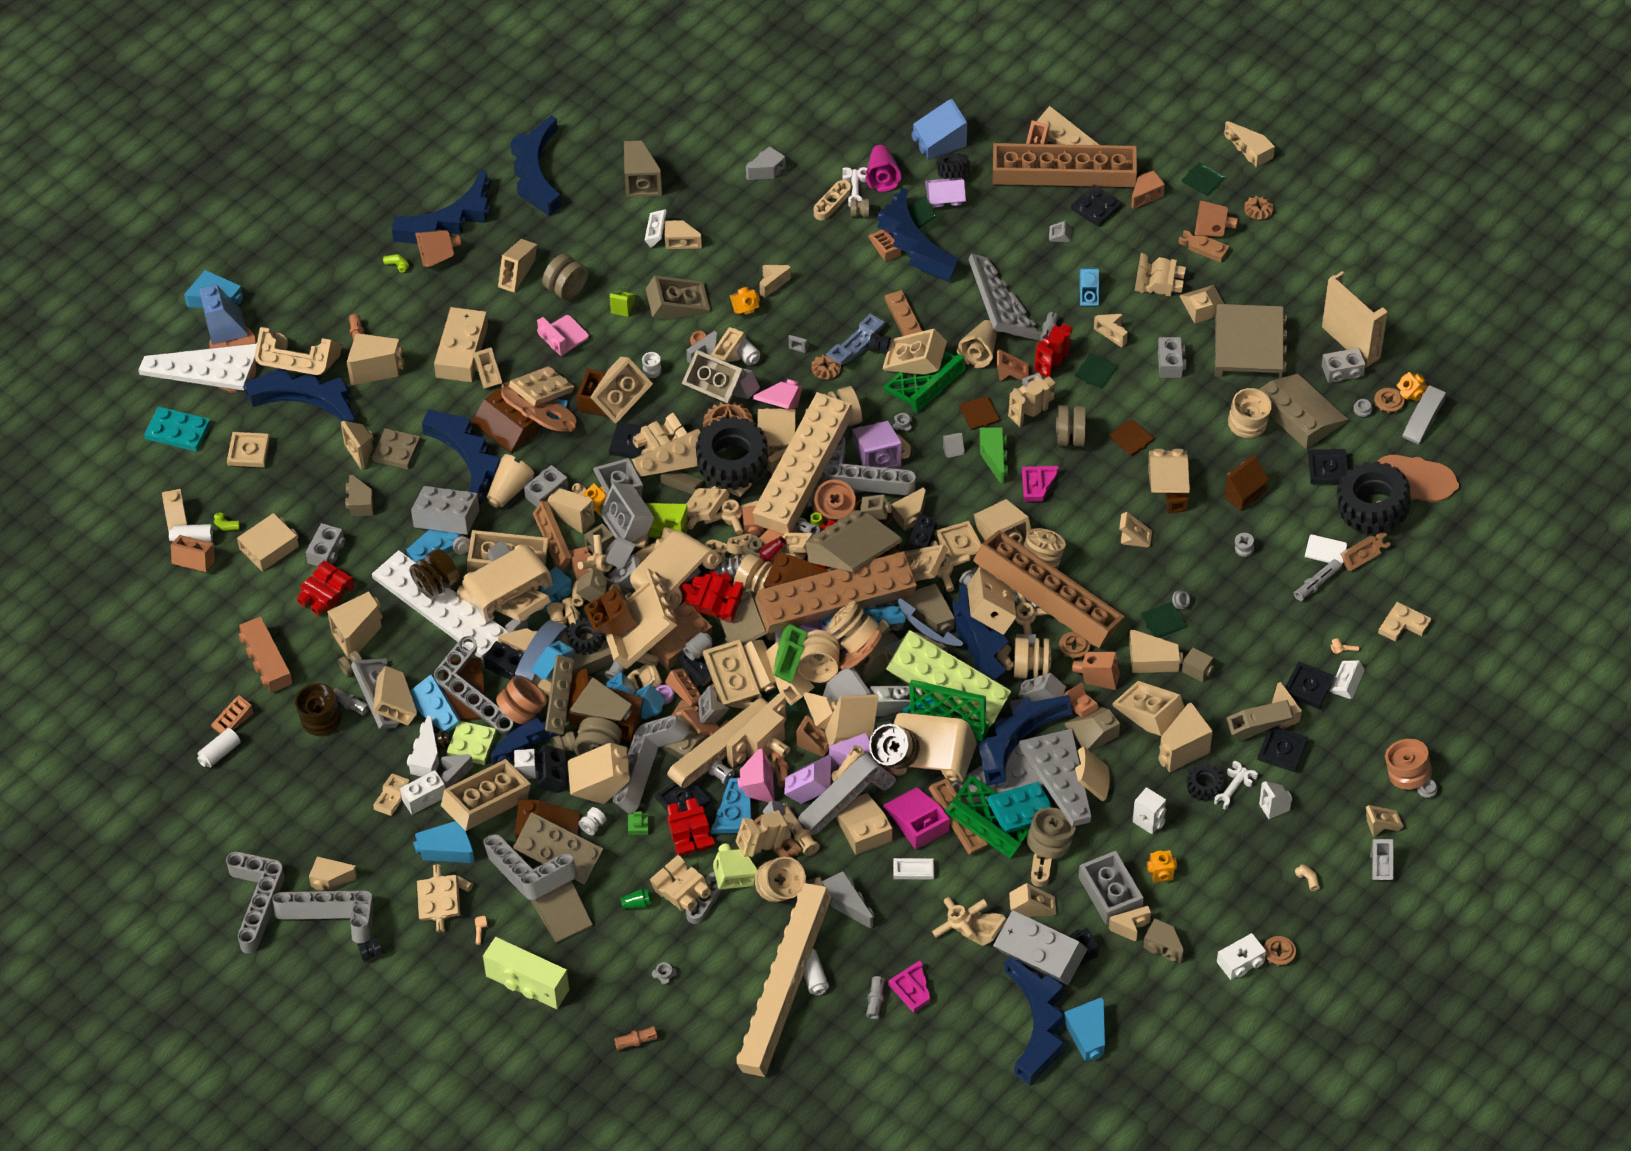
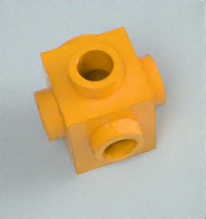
M744 287L738 289V293L730 295L735 313L740 314L744 312V315L755 312L754 309L759 308L760 298L753 289Z
M1408 372L1401 378L1397 387L1401 390L1400 394L1405 399H1412L1418 402L1428 388V385L1420 374Z
M593 483L583 496L593 500L594 511L600 515L599 513L607 495L602 486L598 488Z
M1159 850L1150 853L1147 870L1152 875L1153 883L1173 880L1174 870L1177 869V862L1175 857L1172 858L1170 850Z

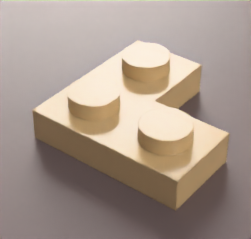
M1396 602L1380 626L1378 633L1395 642L1404 628L1422 636L1430 625L1431 618Z

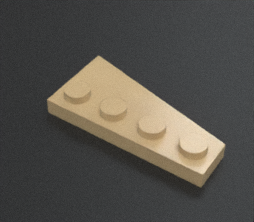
M1050 106L1037 120V122L1049 124V142L1053 144L1099 145Z
M695 429L633 458L632 461L639 477L698 466L696 442L698 441L700 430Z

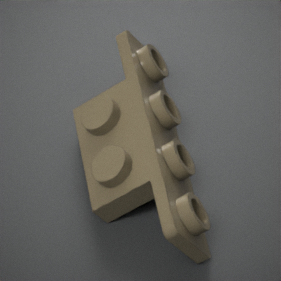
M556 655L545 726L546 731L558 735L564 734L574 659L562 655Z

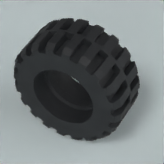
M732 416V418L728 419L723 417L719 421L714 420L710 426L707 425L703 428V432L699 434L698 441L696 442L698 470L707 482L711 481L712 485L716 487L719 485L722 489L733 488V490H737L738 487H748L749 483L754 484L758 481V477L763 476L764 470L768 466V445L763 430L760 427L757 428V424L751 421L749 423L748 419L745 418L737 419V416ZM727 446H740L748 451L747 455L738 460H724L716 455L720 449Z
M1374 461V463L1364 462L1361 466L1358 464L1353 467V470L1349 469L1345 476L1341 477L1337 486L1339 514L1348 526L1352 525V529L1356 531L1362 530V533L1368 534L1373 532V534H1379L1381 531H1384V533L1390 531V528L1395 529L1399 526V522H1404L1410 512L1409 481L1403 472H1400L1395 466L1392 468L1388 463L1380 464L1379 461ZM1373 492L1389 496L1378 503H1367L1359 499L1363 495Z

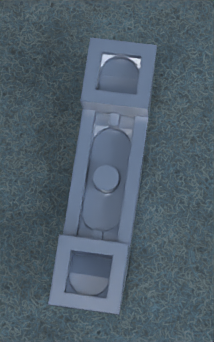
M869 314L859 323V329L841 345L837 343L826 353V356L839 364L850 362L869 346L871 334H879L885 322Z
M899 598L898 603L904 615L921 633L942 644L958 647L963 645L962 641L949 632L944 637H941L914 618L912 615L916 609Z
M553 620L547 621L528 645L517 667L515 676H523L533 682L537 675L531 672V668L548 645L561 640L568 626Z

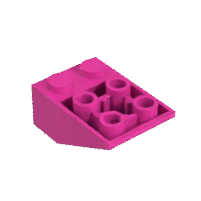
M917 787L883 805L884 809L915 850L949 832V817L938 803Z

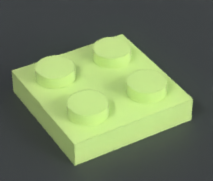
M462 721L456 726L446 752L447 756L470 754L473 763L485 765L497 734L496 729Z

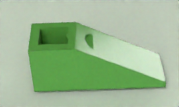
M980 428V455L999 482L1004 484V476H1008V467L1004 465V461H1007V450H1003V446H1006V435H1003L1002 428Z

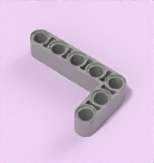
M842 436L824 470V482L831 479L842 480L849 484L853 490L910 495L916 490V475L912 471L844 464V436Z
M464 636L435 670V680L439 686L498 732L509 734L514 729L513 720L507 717L496 704L458 676L475 655L478 648L473 637ZM466 642L474 644L471 650H465L463 645ZM454 657H459L461 662L459 665H452L451 660ZM442 672L449 674L448 679L444 681L439 680L438 676ZM457 684L464 686L463 691L460 693L454 691V687ZM472 696L480 698L479 702L475 705L469 703V699ZM487 708L495 710L494 715L490 717L485 716L484 712ZM502 720L510 722V726L506 729L501 728L499 725Z
M671 715L644 723L637 728L628 752L630 781L614 795L613 802L628 814L636 811L640 804L658 747L683 740L689 732V727L676 716Z
M866 753L858 758L803 811L798 820L805 829L811 832V835H816L871 782L880 789L887 790L894 785L896 778L883 764H879L873 759L872 755Z
M490 835L484 840L489 860L527 899H537L573 880L578 875L575 861L571 854H562L532 869L501 836Z
M232 852L226 857L229 874L235 878L258 882L238 932L241 950L246 954L254 953L259 947L274 908L273 896L280 892L285 876L282 864L277 860L241 852Z
M368 891L280 892L273 896L274 914L278 919L351 918L352 940L356 943H365L370 939L374 911L372 894Z

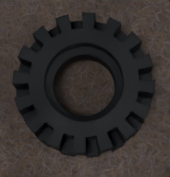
M945 154V156L942 155L936 160L938 176L941 178L952 179L955 177L957 179L959 176L964 177V175L970 172L968 156L965 154Z
M585 617L582 618V621L577 619L575 620L576 624L572 622L567 632L569 646L576 650L577 654L582 651V655H586V652L590 655L592 650L597 652L598 647L601 648L603 634L594 632L589 618L588 621H585ZM582 633H590L593 635L590 639L582 640L578 638V636Z
M1201 763L1199 768L1197 765L1193 766V770L1190 769L1187 777L1188 793H1191L1193 798L1197 796L1198 801L1201 798H1204V802H1207V798L1212 801L1214 796L1216 797V795L1222 792L1223 774H1221L1220 769L1216 770V766L1209 767V763H1206V766H1203V763ZM1206 778L1211 780L1213 784L1211 786H1201L1197 781Z

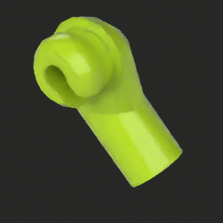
M399 254L383 257L385 265L396 264L398 270L402 273L406 272L409 268L408 261Z
M221 512L214 515V524L221 530H240L239 521H227Z

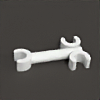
M865 167L858 170L843 168V180L851 181V196L848 198L849 207H851V199L862 201V198L859 196V181L866 182L865 174L867 168Z
M1234 761L1232 767L1237 770L1230 768L1227 770V775L1234 779L1224 793L1216 795L1214 804L1217 805L1219 801H1224L1223 809H1227L1230 802L1229 798L1242 781L1246 786H1252L1253 781L1248 778L1257 779L1258 773L1256 771L1242 768L1239 762Z

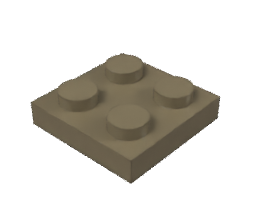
M384 429L372 456L373 462L409 469L420 444V436Z

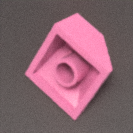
M787 379V382H780L754 395L753 399L787 409L797 408L803 386L798 385V381Z
M758 749L740 769L738 786L740 790H743L746 797L770 802L771 800L775 801L773 768L763 749Z

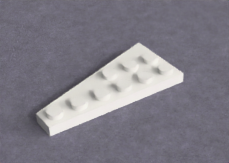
M257 344L144 356L138 371L140 375L245 390L244 382L249 380L256 362L255 351Z

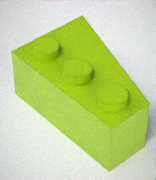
M645 503L654 516L653 524L649 529V537L660 539L665 527L687 533L686 523L689 521L687 504Z

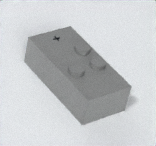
M1014 910L1010 913L993 945L1002 954L1011 956L1015 960H1020L1023 964L1046 975L1048 974L1050 977L1069 985L1088 950L1079 941Z

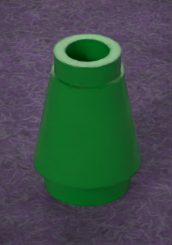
M642 888L621 897L623 909L647 908L648 905H652L649 890H643Z

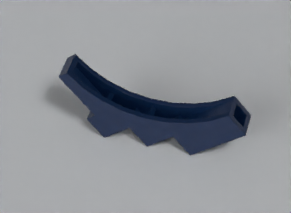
M552 115L528 135L522 132L510 142L511 154L517 157L513 163L514 173L521 178L517 183L518 196L548 216L561 207L560 193L549 185L539 168L543 148L558 131L557 118Z
M480 170L471 188L450 206L425 215L395 216L392 227L393 241L418 244L415 234L417 232L447 230L450 234L461 235L462 227L465 228L466 221L485 223L487 216H490L491 212L486 191L490 188L491 179L488 178L487 170Z
M902 187L900 193H895L891 205L887 204L884 211L880 210L877 220H879L877 228L893 234L892 238L895 239L893 246L909 253L908 257L911 259L908 265L949 282L958 258L933 244L916 227L907 208L908 189Z
M278 369L244 382L245 392L252 407L270 402L297 401L323 408L341 422H358L355 413L349 410L348 394L350 389L347 383H343L340 377L322 384L320 379L315 378L314 375L306 374L294 379L292 373L288 374L287 370Z
M428 409L422 422L423 434L449 445L461 456L471 473L469 492L477 493L478 502L481 504L484 490L488 489L490 482H493L501 461L500 457L487 454L488 446H486V440L483 437L473 435V427H471V420L469 418Z
M963 604L957 609L954 616L963 626L970 640L974 653L975 670L996 681L1006 669L1002 662L994 656L1009 641L1005 634L1003 635L994 629L990 632L987 625L971 617L970 607ZM958 712L955 714V716L962 717Z
M1069 695L1030 702L1029 697L1010 701L1013 717L995 720L996 736L984 738L982 741L978 740L987 786L1006 782L1007 762L1020 740L1045 723L1072 715Z
M1010 956L1005 961L1004 972L1024 992L1031 1007L1033 1017L1031 1039L1024 1053L1015 1063L1014 1074L1031 1086L1062 1054L1063 1042L1053 1033L1062 1025L1063 1014L1059 1008L1053 1005L1062 997L1063 986L1059 980L1050 977L1048 974L1041 979L1036 972L1028 970L1020 960H1015Z

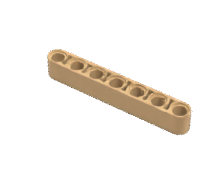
M763 698L756 700L673 764L668 771V777L680 787H688L706 773L716 760L719 759L721 761L727 756L726 742L762 710L768 702Z

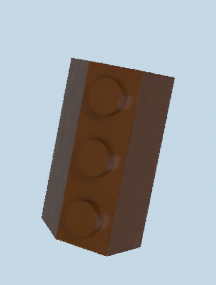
M498 389L483 400L472 421L474 426L511 454L538 432L537 422L525 417L520 411L506 403L501 396V391Z

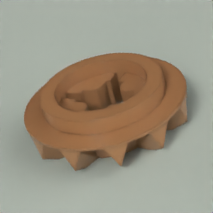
M1257 196L1254 198L1249 197L1248 201L1245 202L1244 210L1249 217L1262 220L1272 214L1273 204L1270 202V199H1265L1264 196L1261 198ZM1257 204L1260 205V207H1262L1261 211L1256 206Z
M822 354L821 357H816L815 361L812 362L811 369L813 374L820 379H832L840 373L841 364ZM824 363L829 366L828 370L825 368Z
M1383 388L1375 394V407H1379L1380 411L1384 410L1387 413L1393 411L1396 413L1397 410L1402 409L1404 397L1400 394V391L1394 388ZM1393 398L1392 402L1386 404V400L1389 401Z
M1069 632L1061 637L1059 648L1065 657L1069 656L1072 660L1076 657L1081 659L1089 651L1090 643L1082 636ZM1074 641H1076V644H1077V647H1076L1075 650L1072 649V645L1074 644Z
M1283 936L1271 937L1263 946L1266 950L1265 958L1269 961V964L1274 963L1277 967L1283 964L1286 966L1289 962H1293L1296 955V948L1293 942ZM1279 946H1281V951L1283 952L1280 957L1275 952Z

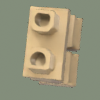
M1141 253L1135 291L1140 293H1152L1154 291L1157 294H1165V296H1171V291L1182 292L1183 280L1174 278L1184 279L1186 267L1176 265L1177 260L1171 259L1170 261L1161 257L1150 264L1148 256Z
M1037 376L1034 378V381L1028 383L1027 387L1014 388L1010 393L1008 416L1021 427L1024 421V414L1034 417L1041 410H1047L1049 402L1054 399V393L1051 389L1055 388V382L1049 376L1043 380Z
M671 413L666 417L664 425H660L655 421L648 426L641 427V432L633 437V443L636 448L645 446L646 449L642 450L641 453L644 454L687 434V432L681 427L682 425L675 414Z
M777 810L773 814L767 813L762 815L760 824L757 827L752 819L743 818L736 838V843L743 856L753 857L756 853H760L762 849L769 850L773 846L775 849L780 848L782 841L790 839L789 828L794 826V819L790 813L781 815L780 811Z
M679 855L665 866L666 870L662 868L650 879L655 892L677 906L680 911L686 909L691 912L697 906L696 898L700 896L706 899L711 895L710 888L706 884L704 877L693 867L688 869L684 860Z

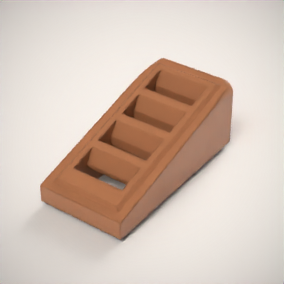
M880 230L869 235V239L885 262L901 256V249L893 246L895 240L888 232Z
M683 668L672 670L665 683L690 706L698 705V699L701 694Z
M240 695L237 696L211 724V727L221 734L226 730L221 725L224 723L228 726L227 728L234 731L254 714L251 704Z

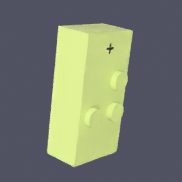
M495 937L483 955L486 977L504 984L512 991L516 990L523 993L529 999L534 998L558 1009L569 992L566 969Z

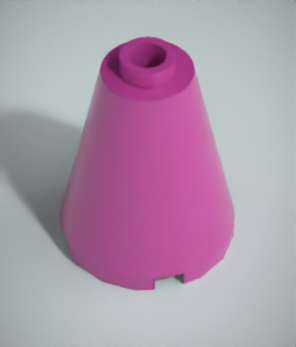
M877 145L872 149L865 174L868 186L872 189H878L879 192L894 189L899 180H901V171L888 147L885 145Z

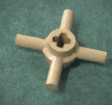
M728 497L723 503L720 512L716 513L712 520H704V523L708 524L723 519L726 524L733 525L737 535H741L743 529L739 521L743 514L742 507L756 506L758 501L740 506L737 501L730 500Z
M593 535L595 553L590 555L587 561L578 562L577 566L579 569H588L589 571L594 569L604 575L614 565L607 563V555L602 553L601 535Z
M937 541L930 543V546L938 545ZM968 554L953 559L945 555V559L936 576L943 579L947 592L954 590L950 578L954 566L971 561Z
M1017 592L1019 604L1015 607L1016 618L1014 620L1018 624L1023 625L1024 634H1032L1030 624L1034 622L1036 616L1048 615L1049 613L1044 612L1041 608H1034L1033 605L1027 603L1023 595Z
M950 897L945 898L944 903L949 909L948 921L932 931L935 938L953 928L958 932H964L969 940L975 939L976 934L971 929L972 915L988 906L985 900L982 899L966 909L961 905H955Z

